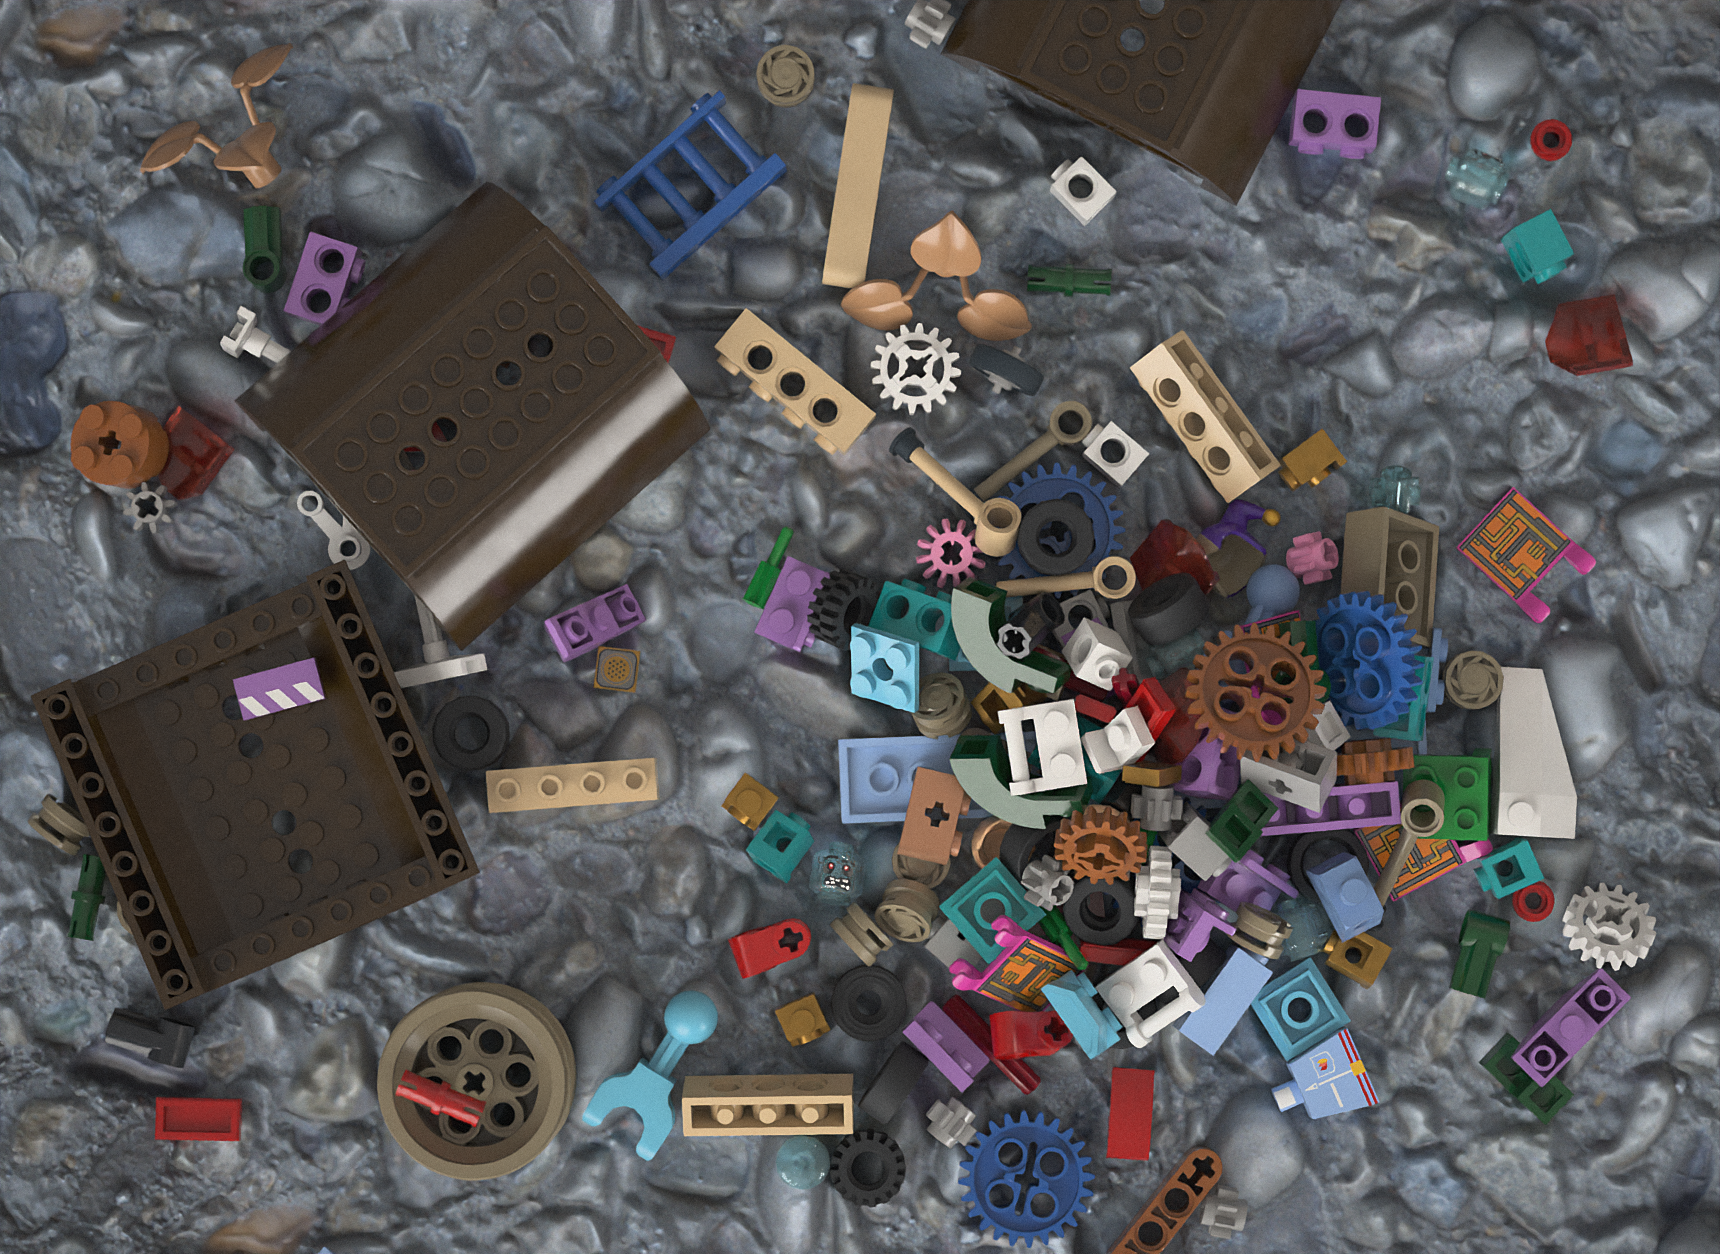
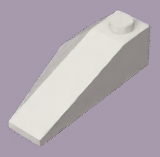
M1501 667L1504 680L1503 689L1497 698L1490 834L1575 839L1577 795L1543 670Z

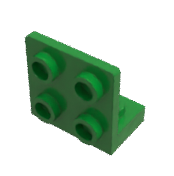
M1475 748L1472 756L1413 754L1415 767L1403 769V792L1412 782L1428 780L1437 784L1442 789L1445 797L1442 827L1431 836L1418 837L1417 839L1487 841L1491 832L1492 748ZM1424 804L1413 807L1419 812L1432 810L1430 806Z

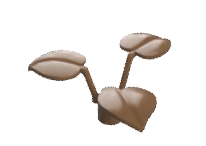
M287 43L265 48L247 58L234 72L231 84L234 88H241L240 93L252 126L244 131L240 137L222 148L202 133H197L200 129L198 122H183L165 131L151 145L143 159L140 172L144 175L146 171L153 172L172 166L190 151L193 144L201 143L217 154L214 159V165L218 169L243 171L255 188L264 187L276 179L282 168L269 152L270 145L276 134V127L272 122H259L250 92L253 87L264 84L276 73L289 51L293 48V45Z
M954 211L948 212L941 220L921 231L913 239L911 255L922 268L906 292L902 293L900 286L892 280L874 279L854 287L846 293L841 301V307L844 312L860 323L878 330H896L900 328V325H907L912 319L913 307L907 301L914 297L927 273L932 271L941 277H952L954 275L960 277L963 299L968 304L958 310L957 319L961 326L970 334L985 340L1002 341L1022 336L1032 328L1024 304L1013 294L999 289L983 290L975 297L971 294L967 276L972 275L979 269L982 260L981 251L971 231Z

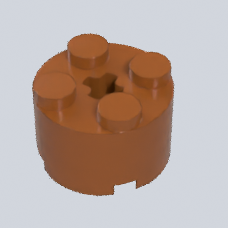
M103 401L95 405L86 406L75 423L70 443L71 462L77 470L93 482L124 489H133L142 486V482H147L162 471L168 457L169 440L166 431H163L158 422V418L151 411L123 402ZM121 441V447L118 449L119 442Z

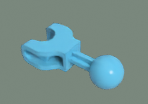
M683 991L669 1001L664 1013L665 1026L668 1032L650 1061L648 1062L641 1058L634 1069L628 1072H618L605 1078L582 1116V1121L596 1127L601 1124L613 1108L626 1106L635 1109L642 1117L644 1123V1131L641 1140L636 1146V1152L647 1161L654 1157L675 1124V1106L671 1099V1090L677 1079L672 1077L671 1073L689 1044H698L708 1039L715 1031L718 1023V1012L714 1002L706 994L699 991Z

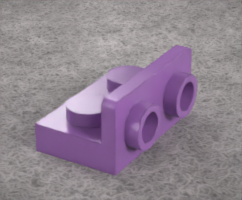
M787 556L754 633L799 653L804 645L811 648L816 638L814 637L815 634L811 633L809 629L812 623L807 622V615L813 613V610L808 608L809 602H815L817 596L813 595L815 588L821 590L823 586L820 581L824 577L830 579V574Z
M1250 849L1239 862L1235 863L1232 860L1223 873L1217 877L1211 875L1206 881L1202 879L1197 887L1235 913L1241 902H1249L1270 911L1281 892L1294 899L1299 893L1298 890L1287 884L1290 878L1288 874L1271 864H1268L1266 869L1263 868L1261 864L1264 858Z
M1196 888L1193 889L1191 894L1181 889L1177 919L1167 920L1166 934L1163 939L1177 955L1190 962L1196 953L1201 952L1207 945L1210 930L1213 926L1231 936L1237 930L1227 920L1230 913L1215 904L1216 901L1209 895Z
M930 1001L902 1028V1032L961 1092L974 1081L973 1077L989 1062V1058L933 1001Z

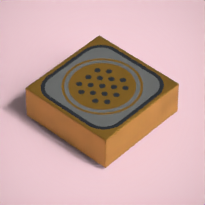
M598 646L593 688L636 693L641 651Z
M1152 761L1124 765L1122 781L1154 787L1178 783L1182 776V765Z

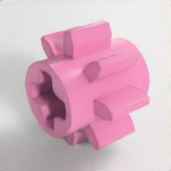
M1320 531L1294 537L1293 543L1295 547L1289 548L1286 554L1288 569L1294 573L1296 578L1303 577L1304 585L1331 579L1332 574L1330 570L1336 568L1339 562L1338 550L1334 542L1329 538L1322 539Z

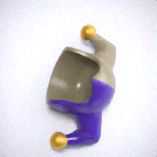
M1234 500L1225 510L1219 523L1210 525L1199 533L1193 543L1191 556L1180 566L1175 574L1189 573L1196 579L1198 584L1205 583L1225 598L1237 595L1247 586L1250 576L1263 566L1267 556L1266 549L1247 531L1248 521L1259 519L1267 526L1274 527L1281 520L1280 513L1274 509L1265 510L1245 500Z

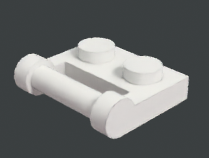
M1074 699L998 711L999 723H1004L1013 777V782L1009 783L1011 796L1087 784ZM1034 719L1043 776L1030 779L1021 725L1022 720Z
M1163 939L1105 978L1095 987L1126 1028V1034L1130 1042L1137 1048H1142L1151 1042L1153 1034L1187 1011L1195 1012L1206 1003L1200 988ZM1174 986L1179 992V997L1143 1020L1137 1010Z

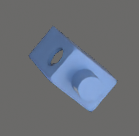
M1342 852L1306 870L1342 943L1381 923L1384 913L1383 907L1356 856Z

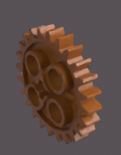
M1252 623L1248 634H1244L1241 627L1235 625L1231 639L1223 631H1220L1216 638L1218 646L1206 641L1203 647L1206 656L1196 654L1193 664L1199 670H1189L1187 680L1196 685L1187 687L1185 697L1197 699V701L1190 704L1187 711L1188 714H1201V717L1195 724V728L1198 730L1209 727L1210 732L1206 739L1207 743L1213 742L1217 738L1223 740L1220 749L1221 753L1224 754L1232 745L1237 747L1236 756L1238 760L1242 759L1246 750L1252 751L1255 762H1259L1264 750H1267L1272 760H1276L1279 755V746H1282L1286 752L1291 754L1295 749L1294 739L1304 744L1309 737L1305 728L1316 729L1319 721L1312 714H1322L1325 705L1315 699L1324 697L1326 688L1314 684L1321 680L1324 673L1322 670H1310L1317 657L1315 655L1302 657L1301 652L1305 645L1303 641L1293 647L1288 644L1291 632L1287 631L1278 639L1274 637V625L1269 626L1265 635L1259 633L1256 623ZM1242 660L1249 666L1250 672L1238 674L1230 668L1229 662ZM1276 670L1286 672L1290 676L1292 683L1288 685L1276 683L1272 679L1271 672ZM1224 681L1229 686L1222 687L1218 682ZM1252 686L1260 688V698L1252 697ZM1283 698H1291L1293 703L1288 704ZM1231 699L1239 705L1240 712L1228 714L1221 709L1219 702ZM1266 710L1277 712L1281 716L1282 723L1278 725L1266 723L1262 718L1261 712Z

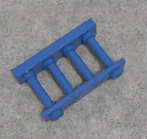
M720 90L714 96L706 93L691 106L690 110L693 114L623 176L619 179L615 175L610 177L596 190V193L599 195L594 200L596 207L601 212H604L613 204L653 249L651 255L655 259L649 264L662 281L787 172L786 164L776 153L768 159L764 155L759 156L719 112V109L726 104V98ZM707 122L747 167L745 172L748 174V177L737 187L733 183L728 184L688 139L703 123ZM674 149L716 195L714 200L717 204L706 214L702 210L697 212L656 166ZM642 177L651 184L684 222L682 227L686 232L674 242L671 238L665 239L625 194Z

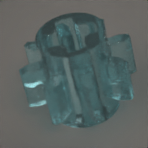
M1392 465L1383 468L1380 472V478H1370L1369 496H1371V506H1385L1408 514L1410 505H1420L1421 487L1419 486V477H1412V472L1403 466Z

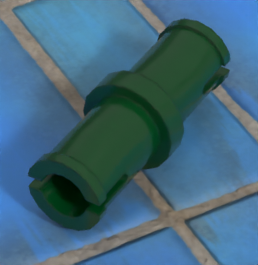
M1067 263L1066 268L1028 265L1027 277L1045 278V280L1028 279L1027 292L1064 293V297H1073V293L1111 296L1110 283H1095L1094 281H1111L1112 269L1075 268V264Z
M83 854L77 891L72 890L71 899H75L67 937L94 941L100 904L104 905L106 896H102L106 871L99 856Z

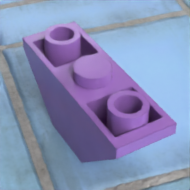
M625 584L545 620L544 628L563 663L597 648L647 620L630 588Z
M1598 968L1562 995L1531 1027L1511 1058L1540 1087H1543L1631 997L1602 968Z

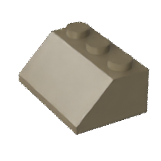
M1385 506L1346 513L1341 594L1354 591L1356 593L1369 591L1371 596L1382 594L1384 604L1395 602L1396 611L1394 615L1407 614L1408 618L1404 628L1406 630L1415 628L1417 631L1410 639L1411 643L1422 645L1424 649L1431 648L1439 526Z

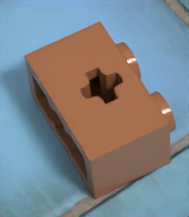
M917 767L897 854L942 865L947 864L949 855L958 856L963 832L955 829L959 814L967 816L971 797L962 788L955 775ZM934 807L941 808V816L947 818V821H941L938 827L930 826L931 818L925 816V813L931 814Z

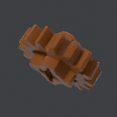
M1391 738L1344 742L1340 745L1341 752L1337 753V776H1344V785L1395 780L1394 771L1415 767L1413 747L1392 748Z
M1090 806L1086 815L1075 810L1072 812V819L1063 818L1060 829H1056L1054 847L1056 848L1055 859L1063 860L1062 869L1064 871L1075 869L1074 878L1077 880L1086 875L1090 877L1091 884H1096L1098 879L1105 878L1108 885H1113L1114 877L1117 876L1124 881H1128L1130 871L1139 873L1141 871V864L1146 862L1147 833L1140 832L1139 821L1127 822L1128 813L1122 812L1118 816L1112 815L1111 807H1106L1103 813H1097L1096 809Z

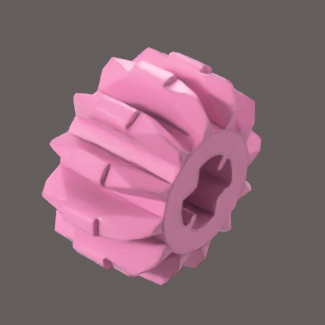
M946 518L941 521L944 534L940 535L932 525L926 529L934 543L924 539H919L917 546L921 549L930 551V554L916 557L917 564L932 563V566L923 573V577L929 579L936 571L941 573L937 581L938 588L944 587L947 576H952L953 587H956L961 583L959 574L963 573L966 579L968 577L974 578L975 574L968 568L969 565L983 569L986 564L983 560L972 557L973 554L983 553L977 545L971 546L970 543L975 540L976 529L972 530L965 537L962 535V532L966 526V521L959 520L956 532H951L950 522ZM950 543L951 548L954 543L960 546L962 550L958 557L961 562L953 565L951 560L949 565L945 564L941 560L944 555L942 546Z

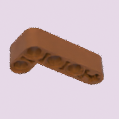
M1203 1145L1193 1146L1188 1149L1107 1250L1106 1254H1160L1219 1180L1222 1174V1162L1219 1156L1211 1148ZM1209 1156L1211 1158L1208 1160V1165L1212 1169L1208 1174L1201 1171L1195 1176L1192 1181L1199 1187L1194 1192L1185 1181L1179 1179V1176L1184 1173L1190 1179L1196 1171L1195 1166L1192 1164L1193 1160L1196 1157L1204 1160ZM1174 1188H1181L1186 1191L1187 1195L1185 1205L1177 1210L1167 1208L1164 1202L1167 1192ZM1154 1221L1161 1228L1158 1239L1150 1243L1141 1241L1138 1236L1140 1226L1145 1222Z

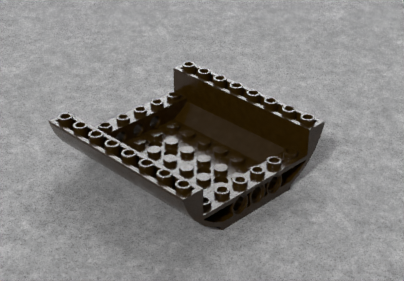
M968 0L941 55L978 73L981 66L1203 179L1200 188L1237 206L1342 0H1163L1164 8L1156 14L1145 12L1140 6V0ZM1129 29L1139 31L1144 37V46L1138 51L1126 50L1120 41V36L1123 32Z
M487 181L234 400L262 432L266 430L416 595L434 615L433 621L461 652L710 430L707 419L699 405L653 342L547 225L545 226L505 190ZM535 335H544L550 339L553 349L545 357H536L530 353L528 341ZM512 363L519 368L521 378L516 384L507 386L498 381L496 370L501 364ZM440 419L452 421L457 428L456 436L448 442H441L435 439L431 429L436 421ZM415 447L422 451L425 462L421 468L407 470L401 465L399 457L404 449Z
M345 559L307 575V581L99 672L80 680H65L31 695L165 1010L334 939L480 873ZM310 658L317 659L326 699L249 720H243V717L233 720L226 715L224 710L225 702L229 697L237 695L233 679ZM251 733L257 734L263 741V750L255 758L245 756L241 750L242 739ZM282 810L290 811L296 818V827L288 835L280 834L274 827V818ZM297 849H305L312 855L313 864L306 873H298L291 867L290 858Z

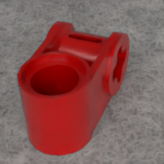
M788 918L766 927L761 926L729 938L728 942L741 978L745 979L800 957L808 949L812 936L810 928L804 921L797 918ZM791 927L793 933L801 932L803 935L798 941V948L793 949L790 943H782L781 939L786 934V928Z
M1055 1010L1038 1012L1004 1011L989 1016L993 1058L996 1060L1050 1056L1071 1042L1074 1036ZM1047 1027L1049 1033H1055L1057 1038L1053 1040L1052 1034H1045L1044 1029Z

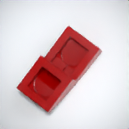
M1112 1068L1106 1158L1149 1160L1155 1070Z

